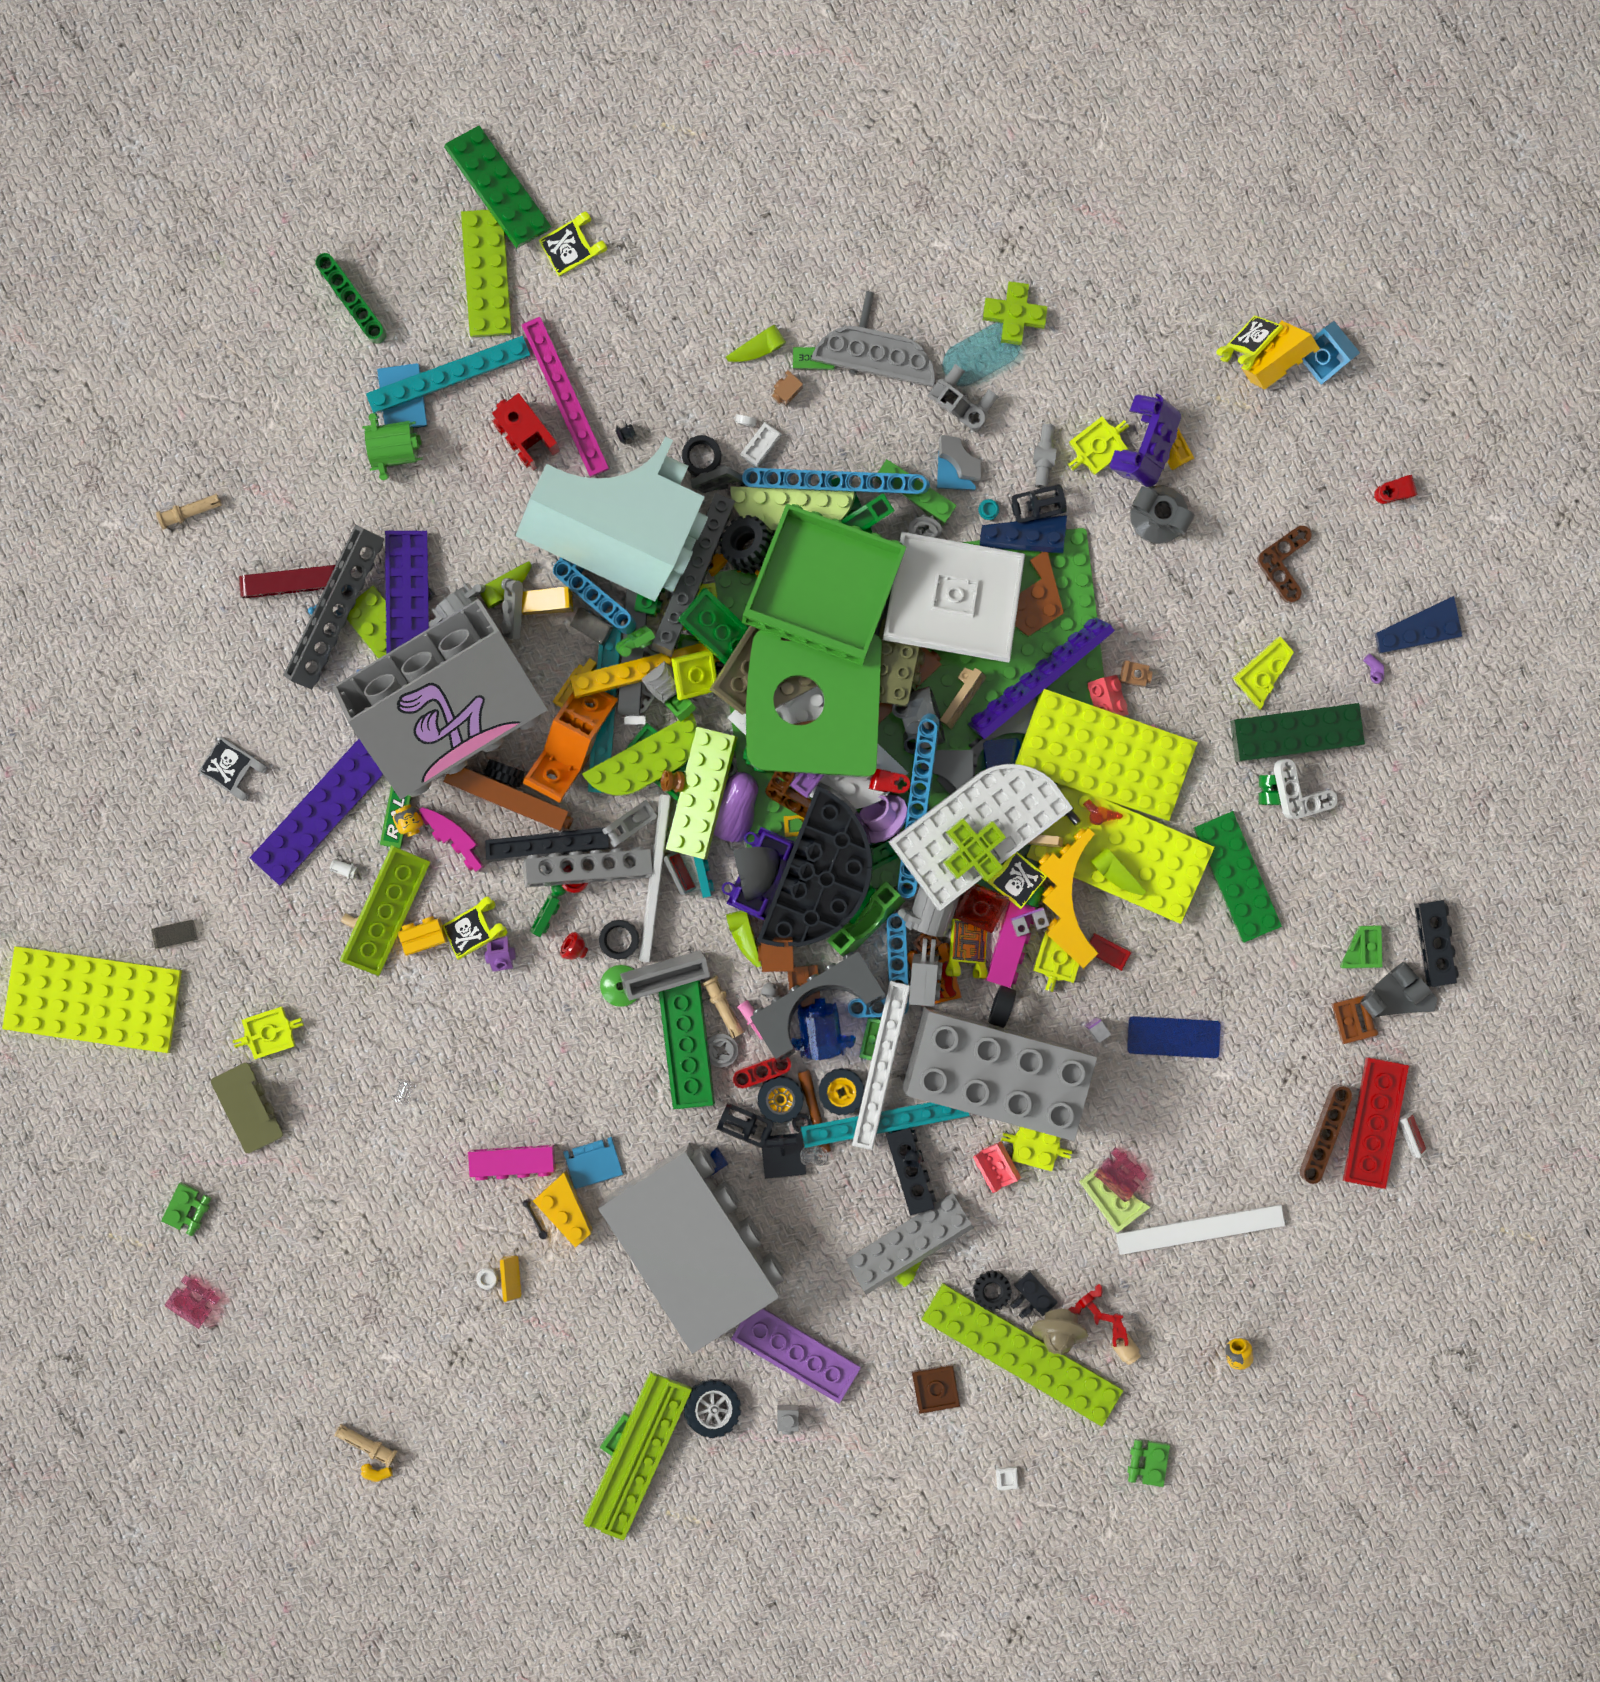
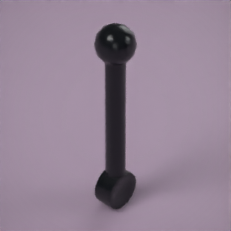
M527 1199L524 1200L522 1204L531 1215L539 1231V1238L546 1239L547 1232L539 1224L530 1207L531 1202Z

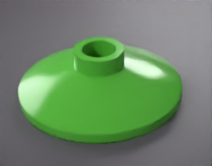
M616 965L609 968L603 974L600 981V990L608 1003L623 1007L637 1000L636 998L629 1001L624 989H617V983L622 982L620 974L634 970L633 968L626 965Z

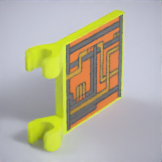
M952 919L950 957L946 968L947 976H960L959 962L976 963L972 974L974 978H987L985 959L988 922Z

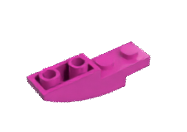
M423 807L419 809L423 823L426 826L430 825L434 830L432 832L434 838L439 843L442 841L445 844L452 840L451 846L457 854L462 853L466 859L463 862L470 871L474 869L475 872H479L485 867L473 852L479 846L478 843L464 828L436 811Z

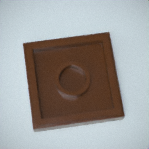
M953 1364L912 1371L919 1414L960 1407Z

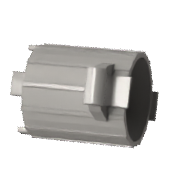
M464 583V587L450 594L435 609H432L436 618L429 622V627L431 628L477 600L476 597L484 592L486 587L483 584H476L472 588L469 583Z
M920 886L912 910L900 909L898 915L906 922L905 926L909 930L913 928L935 937L949 936L952 919H956L953 918L959 897L939 911Z

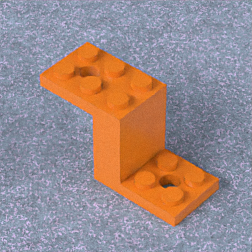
M604 691L575 699L572 692L554 718L544 750L524 778L523 784L560 803L588 762L597 733L616 706L618 699ZM586 703H591V704H593L595 707L590 708V707L586 706L585 704H586ZM553 774L557 779H550L547 775Z

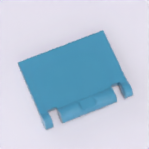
M612 1137L607 1138L608 1147H605L602 1139L573 1148V1158H570L568 1150L563 1151L575 1189L623 1175Z

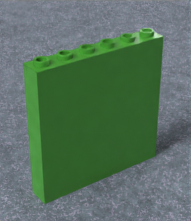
M786 503L743 613L742 623L863 666L904 557L906 546L896 540L884 539L877 533L870 534L865 532L858 526H848L838 519H829L823 517L818 512H809L803 510L799 505Z

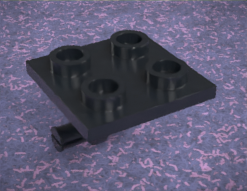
M802 1133L772 1135L769 1139H766V1144L762 1148L765 1179L806 1175Z

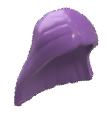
M737 772L726 782L714 830V835L724 841L742 842L745 834L751 830L754 820L755 801L759 789L757 781L750 774Z

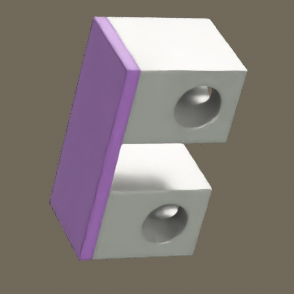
M1043 907L1010 918L1017 937L1030 933L1024 916L1031 914L1037 930L1049 926ZM1039 918L1044 920L1042 925L1038 924ZM1020 925H1023L1024 930L1022 932L1018 931V927Z
M1097 1017L1085 1025L1093 1039L1098 1043H1101L1111 1035L1101 1019Z

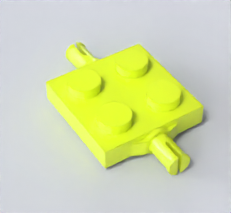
M1101 416L1069 441L1070 446L1077 455L1073 461L1068 463L1069 468L1071 467V470L1074 471L1083 463L1093 475H1096L1110 464L1115 450H1127L1128 448L1120 437V433L1129 428L1126 421L1123 420L1114 428Z
M1045 931L1033 971L1048 977L1045 990L1054 992L1057 980L1074 983L1079 964L1054 942Z
M283 1006L242 1019L244 1037L233 1040V1044L241 1041V1043L234 1045L235 1048L248 1045L255 1060L296 1046L292 1029L304 1026V1023L295 1025V1023L303 1021L301 1017L289 1021Z
M1020 1126L1015 1135L1002 1133V1136L1009 1137L1010 1139L1001 1137V1141L1013 1144L1011 1160L1014 1162L1052 1172L1054 1162L1058 1156L1071 1158L1070 1155L1063 1154V1152L1072 1154V1150L1060 1148V1137Z

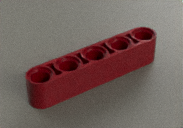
M336 565L242 575L238 577L241 598H256L324 590Z

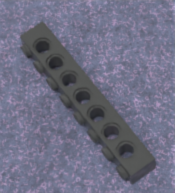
M715 493L706 515L708 516L706 524L691 550L693 551L683 575L679 578L652 642V650L672 657L684 629V626L677 619L700 591L718 548L719 541H721L720 536L724 533V528L727 526L734 510L735 500Z
M355 524L283 674L290 681L311 690L318 683L320 672L329 660L332 647L337 644L338 635L346 625L347 616L356 604V597L365 585L368 572L373 569L374 560L383 548V537ZM365 547L364 554L360 555L361 549ZM356 566V571L351 574L352 568ZM347 585V590L342 593L343 587ZM338 604L337 610L333 612V607ZM329 623L328 629L324 631V626ZM320 642V646L315 649V645ZM311 661V665L305 668L306 664Z

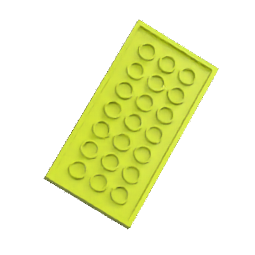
M1044 689L1039 695L1015 764L1036 769L1055 783L1169 821L1198 742Z
M1057 784V787L1074 808L1073 811L1081 822L1074 826L1067 816H1063L1039 835L1059 836L1063 839L1064 847L1067 843L1071 845L1076 840L1074 835L1081 828L1085 830L1089 827L1095 833L1085 846L1077 862L1073 878L1181 924L1214 847L1110 801ZM1031 845L1026 857L1036 862L1045 853L1050 855L1053 852L1059 857L1061 855L1059 851L1062 848ZM1105 848H1108L1146 893L1138 895L1119 888L1105 878L1091 861Z
M14 946L2 1029L170 1053L182 970Z

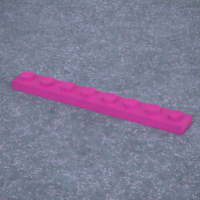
M539 316L522 324L521 326L590 478L609 470L541 317Z

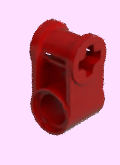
M1412 475L1386 482L1374 491V498L1380 504L1404 500L1418 495ZM1383 491H1388L1389 495H1384Z
M876 769V772L870 778L869 789L901 794L907 792L910 788V780L903 774ZM900 778H904V782L907 783V786L902 787V790H899L898 786L895 785V781H899Z

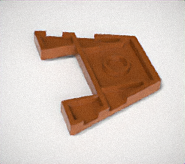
M1042 552L1030 560L1041 580L1019 593L1015 627L1027 637L1064 613L1048 552Z

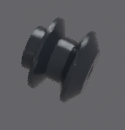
M625 422V427L620 428L618 425L616 426L615 432L622 444L626 445V440L629 438L634 441L633 436H636L632 424L627 425Z

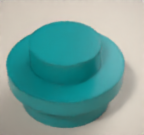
M992 499L982 501L978 508L979 515L984 520L995 519L999 513L997 502Z

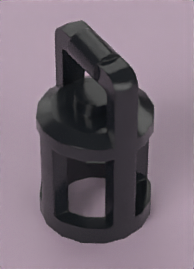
M1061 484L1015 494L1011 498L1013 516H1015V520L1018 523L1067 512L1065 495ZM1055 490V497L1039 500L1038 496H1036V494ZM1028 496L1026 507L1028 512L1031 511L1032 516L1021 518L1020 514L1022 513L1017 499ZM1057 503L1058 510L1039 513L1041 512L1040 507Z
M727 1102L716 1130L763 1148L766 1144V1139H769L772 1133L773 1122ZM731 1109L750 1118L744 1121L728 1113ZM756 1120L767 1124L760 1137V1142L749 1139L751 1134H755L758 1127L755 1124ZM726 1122L743 1129L742 1134L744 1135L723 1127L724 1123Z

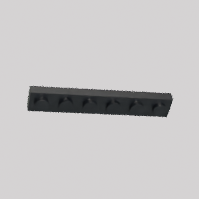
M605 827L489 839L485 840L486 861L527 858L529 855L548 856L552 853L568 854L576 851L587 852L611 849L610 837L602 831Z

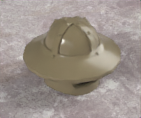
M1063 1308L1046 1312L1044 1319L1035 1322L1031 1328L1033 1334L1044 1341V1345L1049 1352L1060 1355L1067 1354L1073 1348V1345L1086 1341L1089 1335L1087 1329L1078 1324V1315Z

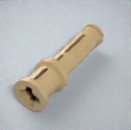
M216 493L181 507L174 505L172 509L156 512L157 519L164 530L167 526L177 522L183 523L185 518L222 506L220 498H218L219 496Z
M716 975L701 983L710 996V1003L715 1004L731 1037L734 1038L744 1033L726 999V991L722 990L718 982V976Z
M340 1424L334 1435L369 1454L370 1459H377L386 1464L385 1467L387 1468L390 1467L398 1452L383 1446L380 1441L374 1442L343 1424Z

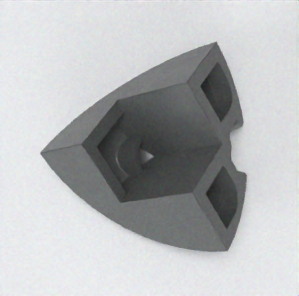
M768 847L734 849L733 852L742 891L746 902L763 895L776 880L780 867L779 852Z

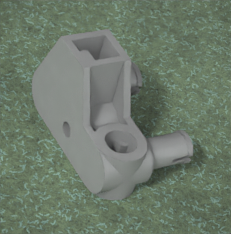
M954 364V367L945 379H939L927 397L972 431L978 433L989 418V409L999 396L988 389L980 402L973 404L954 387L965 373L962 368ZM950 392L958 397L953 405L948 401L946 404L943 403ZM979 414L980 422L970 423V415Z

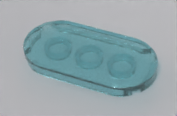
M1003 323L992 324L952 346L944 356L943 372L947 376L954 367V364H956L965 371L956 385H971L1014 361L1019 354L1021 345L1000 343Z

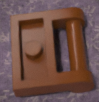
M1366 994L1331 1003L1342 1044L1379 1035L1378 1029L1374 1026L1372 1016L1360 1003ZM1360 1003L1367 1029L1363 1032L1355 1004Z

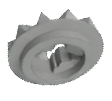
M923 514L921 517L915 516L914 520H910L909 533L939 538L942 533V526L938 519L935 520L933 518V515L926 517ZM925 525H929V528H926V530L924 529V531H922V527H925Z
M717 1034L708 1040L709 1057L712 1065L727 1067L736 1060L738 1046L731 1036ZM726 1042L725 1050L730 1055L722 1054L717 1059L718 1051L713 1046L721 1047Z

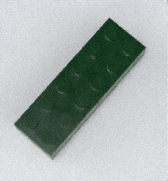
M1359 703L1230 721L1235 762L1365 745Z

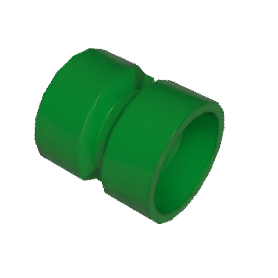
M1259 775L1258 787L1262 791L1258 793V805H1281L1275 775Z

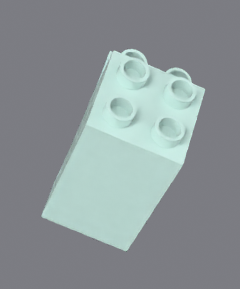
M665 436L660 448L645 464L629 473L616 477H580L546 464L530 497L516 537L650 600L656 601L662 588L671 592L674 591L680 576L683 575L693 553L691 550L696 540H698L708 516L698 512L704 496L680 485L688 465L667 456L673 440Z

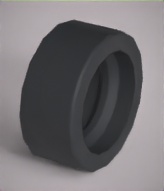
M697 435L690 438L682 449L683 463L688 465L687 470L693 475L698 476L700 473H708L715 470L721 464L722 454L718 443L706 435ZM706 444L713 450L714 460L708 467L698 468L691 463L690 451L695 445Z
M611 921L600 931V948L610 958L617 960L625 959L631 956L638 948V931L628 921ZM616 927L625 928L631 935L630 946L622 952L613 951L607 944L608 933Z
M1000 985L991 1007L988 1019L990 1024L1002 1028L1006 1026L1015 1002L1016 990Z

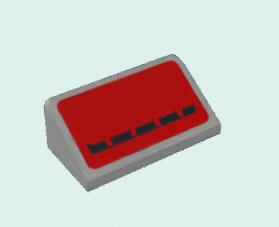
M675 852L665 856L664 861L680 894L684 895L696 889L681 854Z

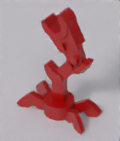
M1100 1284L1095 1286L1094 1291H1090L1076 1303L1075 1307L1071 1306L1068 1309L1071 1313L1080 1315L1081 1310L1088 1307L1094 1314L1096 1325H1099L1100 1320L1113 1323L1112 1344L1114 1347H1117V1340L1119 1338L1124 1339L1125 1346H1128L1129 1340L1126 1327L1123 1326L1121 1320L1124 1316L1118 1313L1114 1315L1101 1313L1093 1303L1096 1297H1102L1103 1289Z

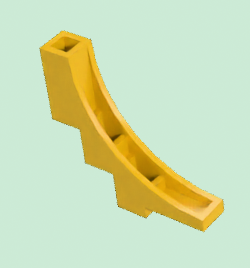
M1089 827L1085 830L1081 828L1074 835L1076 840L1071 845L1067 843L1059 851L1061 854L1059 857L1053 852L1050 855L1045 853L1038 861L1040 863L1038 868L1056 884L1054 887L1050 885L1042 893L1044 896L1042 901L1059 916L1058 919L1053 918L1049 922L1046 934L1083 969L1098 952L1085 938L1078 925L1073 909L1072 883L1077 862L1085 846L1095 835Z

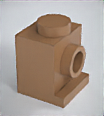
M789 370L785 372L786 378H781L774 385L775 390L771 395L779 405L783 403L787 406L803 389V383Z
M1126 660L1122 664L1119 680L1123 684L1144 688L1146 683L1150 684L1153 672L1149 671V665ZM1135 670L1141 672L1140 678L1134 676Z

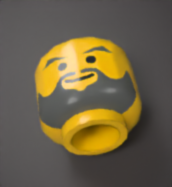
M409 804L395 810L396 814L393 816V821L400 834L407 833L408 837L420 832L419 828L424 823L417 807H412Z
M1234 1338L1226 1344V1359L1230 1367L1237 1370L1250 1367L1254 1356L1252 1345L1249 1341L1243 1338Z

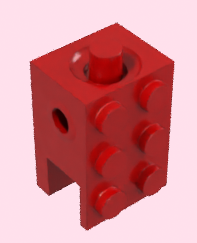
M519 393L508 401L503 399L496 405L497 409L492 412L494 417L492 422L501 435L505 433V439L514 452L518 450L519 453L517 455L526 468L530 466L533 471L537 469L533 459L526 450L540 440L553 456L560 452L555 439Z

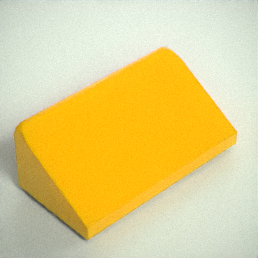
M1177 428V438L1171 447L1169 460L1167 461L1171 470L1195 459L1179 428Z
M517 1255L503 1256L500 1260L503 1301L507 1302L521 1297L519 1257Z

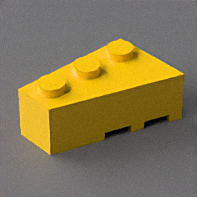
M1281 320L1279 324L1283 326V329L1255 358L1251 369L1243 370L1250 383L1265 390L1287 374V369L1294 364H1301L1303 362L1302 359L1312 351L1316 353L1320 350L1312 334Z
M565 1170L533 1202L576 1248L592 1233L593 1229L578 1199L576 1190L570 1181L568 1172Z

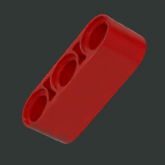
M774 1056L740 1068L734 1073L733 1083L736 1087L743 1089L785 1074L791 1068V1059L789 1057L785 1059L788 1062V1066L785 1069L777 1068ZM762 1065L768 1069V1074L763 1077L756 1073V1069ZM739 1073L747 1074L748 1082L745 1084L739 1083L737 1075Z

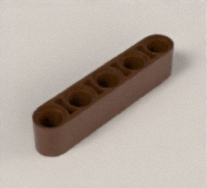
M1334 1085L1329 1090L1301 1164L1300 1176L1310 1184H1316L1322 1179L1351 1103L1352 1092L1343 1085ZM1343 1089L1345 1096L1342 1100H1338L1336 1094L1339 1090ZM1332 1109H1336L1337 1117L1331 1120L1329 1112ZM1324 1129L1330 1130V1136L1327 1139H1323L1321 1136ZM1321 1148L1323 1151L1322 1156L1319 1159H1315V1150ZM1310 1168H1314V1177L1307 1178V1171Z

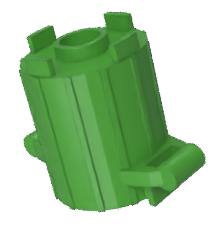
M371 413L368 416L371 425L362 426V429H365L366 450L372 467L370 471L379 470V478L384 481L389 478L387 466L423 460V457L418 458L417 450L422 445L421 436L417 435V432L414 433L412 424H416V421L379 425L377 413Z

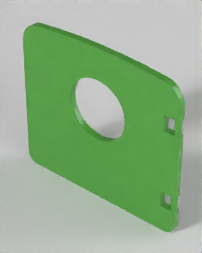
M759 630L754 636L746 696V748L750 764L756 769L763 771L871 777L876 772L882 645L880 637L874 634L864 664L860 666L794 641L781 640L780 636ZM802 676L809 678L820 687L823 693V711L815 721L809 724H790L783 720L776 712L773 700L775 690L781 682L790 677Z

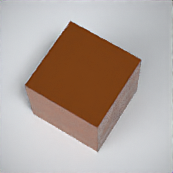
M774 937L772 941L784 942V947L764 943L758 945V961L762 962V972L793 971V946H788V942H793V937Z

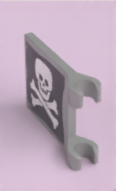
M220 737L198 772L238 799L247 801L250 795L238 788L251 767L258 772L265 773L268 766L223 737Z

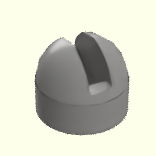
M771 982L764 984L761 995L768 998H776L778 995L777 985Z

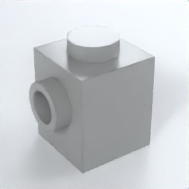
M778 1405L777 1431H782V1434L791 1435L794 1434V1431H799V1405Z

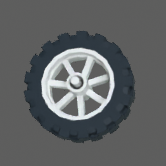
M717 1380L701 1381L700 1384L693 1386L684 1406V1417L689 1427L699 1435L709 1438L723 1437L727 1432L730 1433L734 1425H737L738 1417L741 1415V1402L737 1397V1393L729 1385ZM714 1393L722 1396L715 1404ZM707 1394H710L709 1403L702 1400ZM725 1400L727 1409H722L718 1406ZM699 1402L705 1405V1409L697 1411ZM708 1412L705 1422H703L698 1415ZM719 1412L726 1413L724 1418L720 1421L717 1414ZM712 1415H714L717 1424H708Z

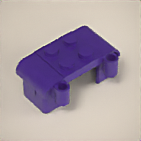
M1157 393L1155 395L1157 398L1139 394L1135 395L1129 412L1143 414L1141 421L1149 423L1139 452L1115 450L1109 465L1122 478L1138 481L1145 487H1152L1158 482L1162 469H1164L1166 462L1169 460V453L1177 438V428L1181 420L1180 411Z
M760 827L758 834L748 832L745 834L744 840L752 847H768L779 852L780 867L776 880L763 895L748 902L745 900L739 876L735 884L731 882L724 883L722 891L730 896L726 904L765 921L795 842ZM748 835H754L755 840L753 842H748ZM727 884L732 886L731 892L725 891L724 888Z

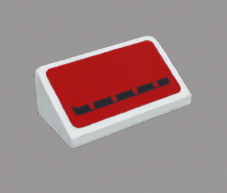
M1409 1112L1399 1117V1124L1411 1155L1421 1158L1426 1153L1427 1148L1412 1112Z

